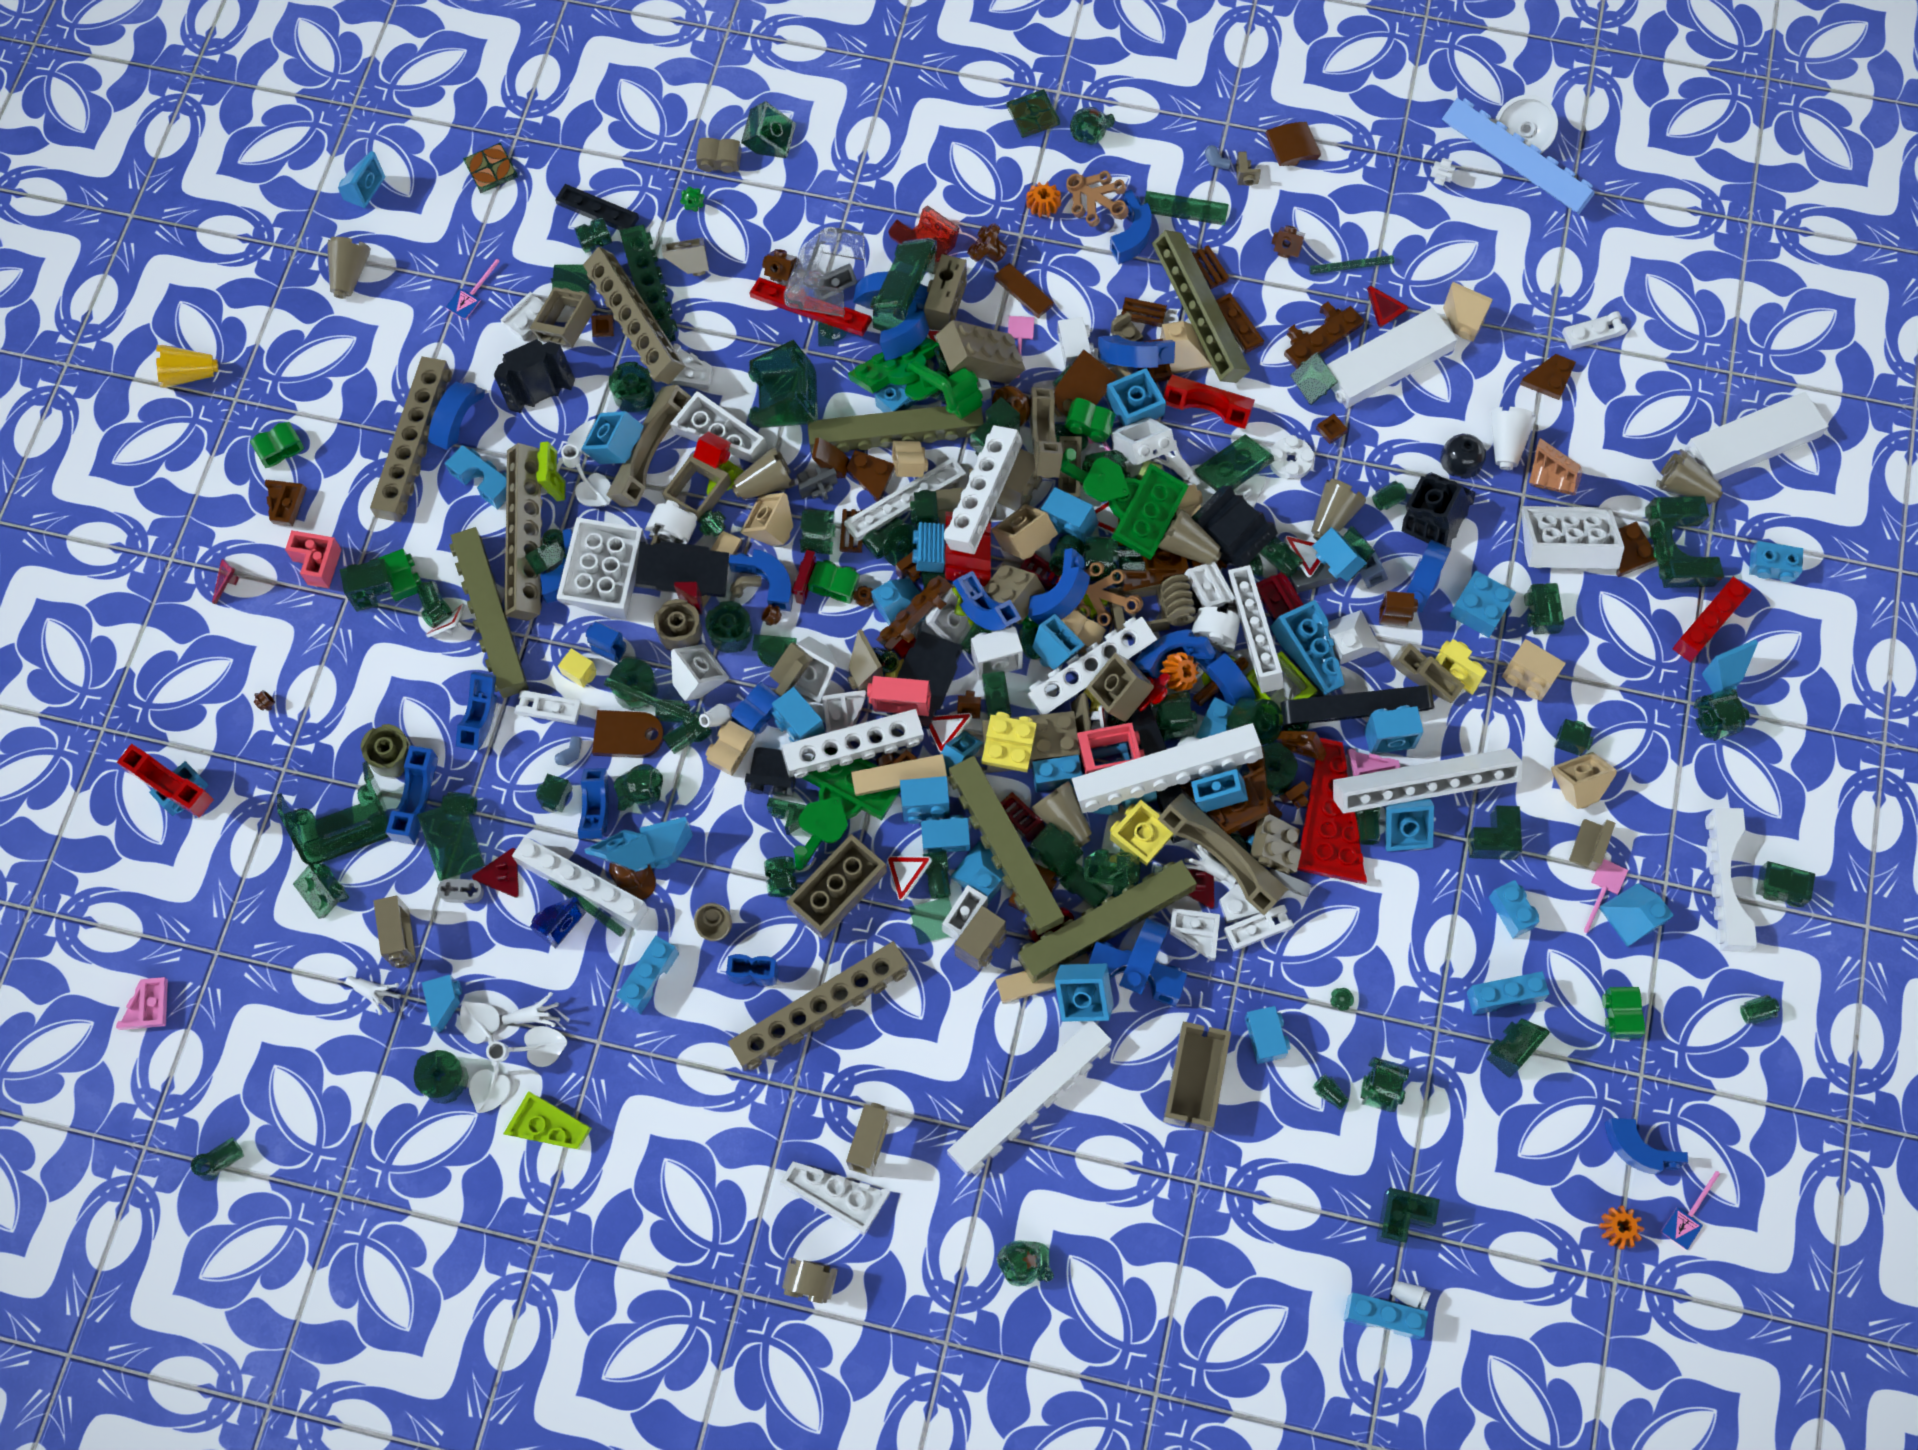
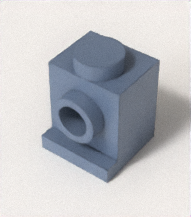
M1374 548L1359 553L1367 563L1359 572L1368 589L1388 580Z

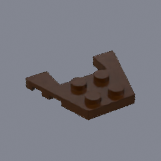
M1116 541V546H1125L1122 543ZM1159 547L1150 560L1141 555L1143 571L1123 570L1125 573V579L1122 581L1123 591L1162 584L1163 581L1171 576L1185 575L1188 569L1187 558L1161 550Z
M1262 745L1263 758L1258 759L1254 763H1247L1250 773L1243 776L1248 800L1205 812L1228 835L1270 814L1265 756ZM1200 778L1190 780L1185 784H1179L1180 788L1194 802L1195 798L1191 782Z

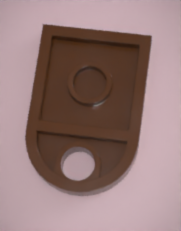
M1083 349L1054 389L1055 409L1061 416L1067 418L1069 412L1063 408V402L1066 400L1073 402L1075 398H1082L1097 405L1107 392V384L1114 382L1118 376Z
M597 710L592 748L593 756L645 758L656 753L662 746L664 730L660 721L654 715L647 712ZM650 731L658 732V737L654 740H648L646 735Z

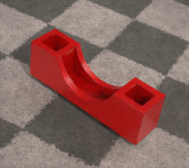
M1172 375L1169 379L1163 397L1167 406L1180 410L1186 408L1206 409L1219 415L1224 423L1246 429L1255 403V399L1176 375Z
M1733 576L1672 649L1691 663L1746 599L1752 589Z
M133 744L127 748L116 762L126 772L198 818L202 816L214 800L204 789L188 779L178 776Z

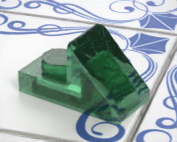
M769 797L767 809L771 816L778 819L787 817L785 825L786 835L800 828L799 816L806 805Z

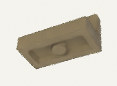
M794 642L787 647L769 674L779 684L774 692L780 697L796 685L813 660L810 655Z
M1584 819L1577 834L1569 861L1596 871L1602 865L1616 823L1606 820L1600 825Z

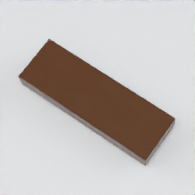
M1008 263L994 275V280L1038 319L1053 307L1054 302L1012 264Z
M1231 293L1216 300L1235 340L1245 354L1264 345V339Z

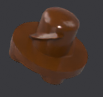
M992 223L988 227L985 225L981 227L977 234L979 238L967 251V254L973 261L977 262L986 255L994 262H998L1005 256L1007 246L998 238L1000 226Z
M1004 386L997 389L992 398L991 416L993 420L998 421L1005 428L1018 429L1022 427L1029 417L1030 398L1014 386Z

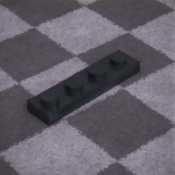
M567 184L563 186L555 199L556 204L627 234H630L639 220L638 213Z

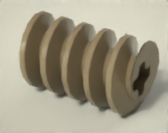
M1187 575L1171 576L1163 581L1161 585L1165 607H1167L1168 622L1174 626H1183L1195 621V617L1192 615L1195 614L1196 610L1192 607L1194 601L1190 599L1192 592L1189 591L1190 584L1187 583L1189 581Z

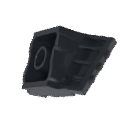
M538 339L503 354V363L497 366L494 373L495 380L509 410L518 413L522 412L524 405L535 407L537 403L544 399L559 396L561 388L572 390L575 382L561 345L553 342L542 344Z
M1433 472L1426 474L1425 477L1421 476L1406 505L1407 513L1403 519L1401 531L1428 544L1430 540H1433L1451 548L1452 539L1457 538L1459 528L1465 517L1468 516L1469 506L1474 503L1475 492Z
M1222 486L1191 517L1221 547L1219 551L1222 554L1219 559L1226 565L1232 563L1236 567L1247 566L1278 534L1274 522H1266L1263 513L1256 511L1248 504L1243 495H1235L1232 486Z

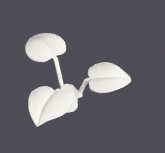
M595 419L582 424L570 434L567 444L561 449L562 457L558 458L557 472L562 464L568 468H577L583 482L576 486L575 494L581 504L589 507L607 506L612 500L606 495L611 486L608 479L599 473H593L587 479L580 465L582 453L590 457L581 449L596 421ZM541 487V495L547 494L548 492Z
M462 1003L460 1025L464 1036L475 1044L484 1042L488 1037L489 1045L486 1049V1055L493 1061L492 1065L494 1066V1072L482 1069L471 1077L469 1093L477 1113H484L497 1108L508 1097L511 1088L510 1079L505 1075L498 1074V1062L505 1061L509 1056V1052L527 1051V1059L530 1063L537 1067H546L553 1064L559 1058L567 1045V1039L559 1031L539 1026L526 1032L524 1036L525 1047H508L505 1043L494 1041L491 1034L497 1031L500 1026V1015L493 1006L485 1003Z

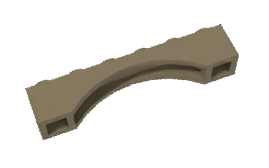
M677 384L661 387L642 424L644 428L640 439L634 445L630 458L626 463H622L606 494L621 507L638 505L646 489L647 472L656 449L667 432L672 428L670 423L692 398Z
M1032 387L1029 422L1036 475L1043 478H1059L1063 450L1061 442H1057L1055 437L1054 391L1049 388Z
M1181 793L1159 816L1158 820L1174 835L1201 845L1202 848L1214 855L1237 880L1246 900L1264 916L1287 892L1288 888L1184 794Z

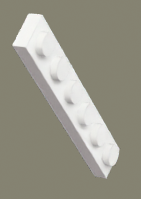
M952 457L925 473L923 477H918L844 521V526L857 542L935 496L936 490L947 489L966 477V472L956 459Z

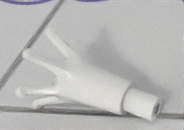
M1174 440L1176 450H1173L1175 456L1171 452L1163 454L1168 458L1169 462L1160 458L1153 459V462L1161 463L1173 469L1192 485L1195 484L1197 486L1201 482L1194 474L1195 472L1182 458L1176 440Z
M1195 845L1192 846V849L1202 858L1201 861L1193 858L1184 859L1185 863L1195 864L1185 865L1188 869L1207 872L1221 880L1225 879L1231 884L1237 881L1231 872L1213 857L1209 851L1202 848L1201 845L1197 847Z
M348 976L345 982L353 987L356 992L367 998L377 1009L378 1015L383 1013L378 1004L383 1005L389 1013L393 1011L382 1000L384 996L397 999L401 997L400 994L386 991L389 988H397L399 986L398 983L392 985L376 984L362 978L357 979L353 976Z
M549 992L545 998L534 1005L513 1011L512 1014L503 1015L502 1022L504 1025L536 1022L555 1027L556 1024L548 1020L559 1022L560 1018L549 1016L548 1012H544L558 1007L559 1003L555 1002L549 1006H542L553 995L552 992Z

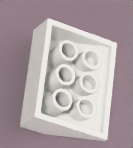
M1522 506L1524 549L1529 567L1619 569L1624 544L1611 508Z
M577 517L557 600L603 616L626 620L635 585L639 542H645L643 528Z

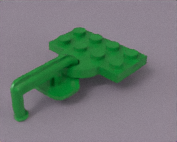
M928 337L915 349L900 357L886 361L883 352L874 355L867 362L856 366L854 370L848 373L850 381L872 394L890 383L895 385L907 384L905 394L913 400L926 399L941 390L947 404L946 411L956 413L959 410L951 383L947 380L948 376L940 371H933L928 368L927 360L942 352L939 343Z
M1067 448L1063 453L1060 471L1082 483L1084 492L1099 502L1109 501V507L1113 514L1120 519L1111 538L1150 560L1155 554L1189 485L1151 463L1141 480L1125 478L1120 465L1105 457L1096 459L1089 472H1086L1069 462L1076 459V451L1073 448Z
M829 747L825 750V753L835 755L837 750ZM862 758L855 759L853 763L845 766H840V764L833 765L824 772H818L817 770L808 772V775L802 777V779L820 788L819 801L807 804L799 816L800 828L812 836L805 847L799 845L793 850L796 870L801 871L805 868L822 841L835 843L840 840L848 827L847 820L855 817L861 810L882 821L900 794L901 789L896 788L856 796L851 772L878 767Z

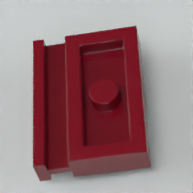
M806 550L804 559L799 567V574L792 588V594L795 595L796 603L805 605L809 593L808 582L817 562L814 551Z
M1284 571L1256 583L1260 599L1274 622L1279 616L1303 605Z

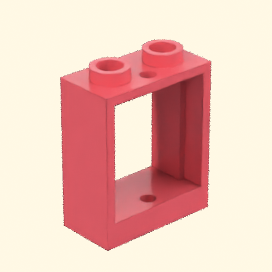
M873 676L872 683H868L867 697H869V704H872L875 712L902 713L916 709L918 715L929 716L931 701L929 681Z
M1132 723L1077 733L1079 752L1085 774L1145 756L1144 751L1139 750L1138 745L1141 744L1139 732L1134 731ZM1128 741L1132 759L1095 766L1091 748Z

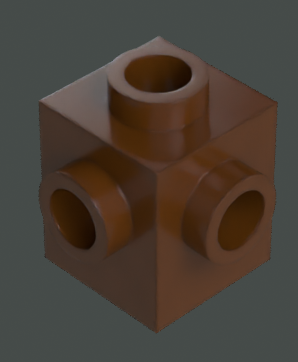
M1285 225V228L1281 227L1279 232L1274 233L1271 244L1275 245L1274 251L1278 252V256L1290 258V256L1299 257L1306 233L1297 231L1298 228L1290 225Z
M775 249L763 259L764 275L769 276L770 280L782 282V280L789 281L794 277L797 256L789 255L787 251L782 249Z

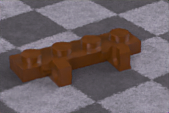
M1326 302L1320 307L1319 312L1326 316L1325 324L1312 333L1308 334L1306 332L1303 334L1302 330H1298L1295 327V324L1288 328L1287 336L1291 339L1290 344L1292 346L1285 350L1284 356L1299 370L1364 324V319L1351 306L1341 312L1340 309L1335 310L1329 302Z
M940 575L931 579L927 587L912 599L911 604L905 610L897 614L895 620L880 632V636L876 640L888 651H891L901 639L909 643L915 637L910 630L933 606L941 610L947 604L941 598L953 586Z

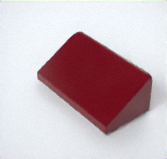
M697 582L674 583L678 598L687 601L697 609L698 614H702L703 599Z

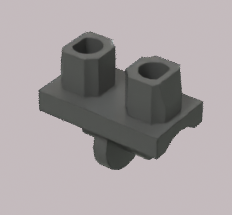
M817 465L815 467L817 475L810 478L807 471L797 474L799 494L802 499L812 495L813 499L821 496L823 501L828 500L827 493L832 491V486L838 483L837 473L834 468H820Z

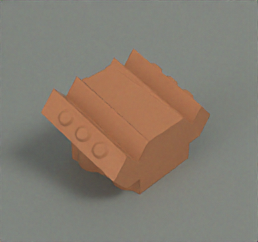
M1540 438L1536 448L1529 484L1534 487L1575 496L1583 471L1578 463Z

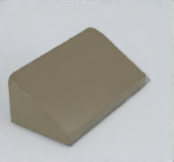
M1081 693L1071 703V709L1075 714L1077 733L1092 730L1088 698L1085 693Z

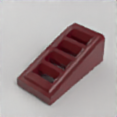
M1036 553L1032 557L1025 559L1019 569L1036 574L1043 587L1049 591L1057 585L1063 573ZM1030 563L1034 564L1032 570L1028 568ZM1038 567L1042 568L1039 575L1035 573ZM1049 572L1050 575L1048 576V578L1044 579L1043 576L1045 575V573ZM1054 576L1059 577L1054 585L1050 583Z
M1013 792L1000 802L1016 831L1027 842L1033 840L1045 829L1043 820ZM1015 802L1016 805L1007 812L1006 809ZM1021 809L1023 810V811L1020 812L1015 818H1013V816H1014L1018 811H1020ZM1027 816L1029 817L1026 821L1020 824V822L1024 820Z

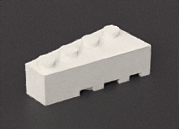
M698 391L670 423L676 435L698 442V438L709 431L731 442L729 451L732 456L751 463H755L769 448L763 436Z

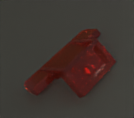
M927 205L922 209L919 224L913 230L896 219L889 229V236L934 268L935 263L940 261L941 255H947L955 247L960 227Z

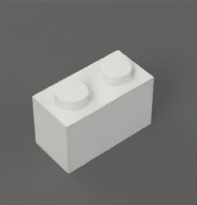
M1077 317L1059 320L1057 333L1065 369L1070 368L1083 349L1094 356L1093 343H1089L1088 337H1090L1089 325H1085L1084 318Z
M967 885L942 923V932L957 940L980 907L984 906L986 908L988 906V897Z

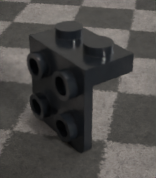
M756 747L753 753L750 774L746 773L744 782L747 791L755 794L767 793L778 797H793L796 778L795 776L789 777L782 750Z

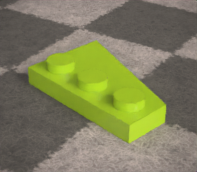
M528 1091L503 1135L579 1150L592 1128L533 1092Z

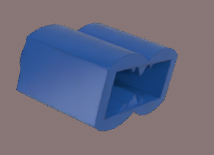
M597 621L590 625L586 631L587 642L591 646L593 653L617 664L620 662L627 648L621 632Z
M760 682L748 694L746 699L734 709L731 714L732 720L752 731L754 735L757 733L761 734L768 725L767 721L774 717L772 715L774 712L772 703L780 696Z
M734 954L728 956L726 974L729 980L736 984L754 982L760 986H773L777 984L779 967L776 960L768 956L751 958L743 954Z

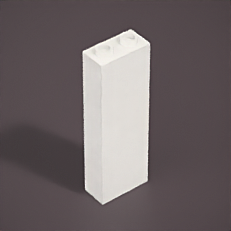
M1432 307L1325 365L1322 378L1325 385L1330 387L1335 393L1337 401L1342 403L1347 409L1453 351L1457 338Z
M1804 391L1691 438L1685 447V451L1717 481L1820 438L1829 426L1807 392Z

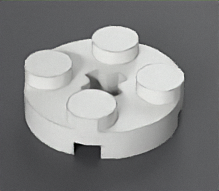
M1289 435L1278 440L1272 446L1269 456L1270 468L1280 478L1300 479L1309 473L1313 463L1314 452L1305 441L1298 439L1294 435ZM1287 455L1295 456L1296 461H1287Z

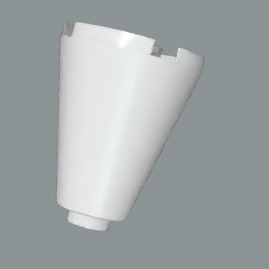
M1498 407L1491 411L1495 464L1500 466L1499 468L1502 470H1513V467H1517L1536 415H1533L1532 411L1524 408L1510 407L1509 411H1502L1503 407Z

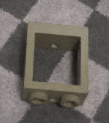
M554 287L530 329L540 341L553 342L561 346L573 348L596 309V305L591 300V296L586 292H576L568 288ZM565 305L576 307L565 327L554 326Z
M692 453L662 492L665 501H674L679 505L680 509L694 513L697 516L696 521L702 524L732 482L728 473L718 467L715 469L694 458V453ZM695 472L716 483L697 510L676 498Z
M1162 584L1123 591V587L1108 589V591L1124 597L1138 595L1140 597L1156 595L1161 619L1146 621L1152 632L1170 629L1166 612L1167 607H1165V599L1163 598L1161 588ZM1108 601L1114 630L1116 629L1117 632H1120L1125 628L1123 625L1125 619L1122 606ZM1130 634L1123 635V637L1132 636Z
M397 895L373 900L381 956L395 968H406L410 966V963L417 962L409 908Z
M871 1103V1106L864 1104L846 1160L849 1170L873 1177L890 1123L889 1112L885 1110V1106L878 1103Z

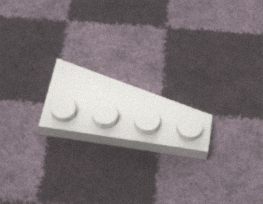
M797 1162L791 1163L780 1180L782 1187L862 1235L866 1234L890 1195L888 1190H880L870 1187L869 1184L850 1181L846 1177L824 1173L823 1170Z

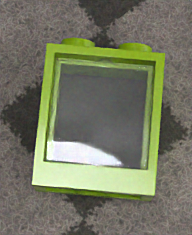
M1282 651L1277 656L1283 674L1284 688L1261 693L1254 668L1246 674L1257 701L1280 726L1283 724L1280 702L1316 697L1318 692Z

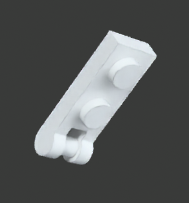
M1615 311L1608 316L1565 327L1562 334L1569 349L1572 350L1622 336L1628 329L1625 324H1622V317L1619 311ZM1613 324L1614 328L1609 329L1608 325Z
M521 690L518 697L520 702L519 705H516L514 713L523 717L531 716L576 725L582 703L579 700ZM533 701V706L528 707L529 702Z
M1285 905L1270 909L1265 916L1260 913L1225 927L1224 932L1233 951L1294 928L1292 920H1289L1286 915L1287 909ZM1277 917L1280 923L1275 925L1272 918Z

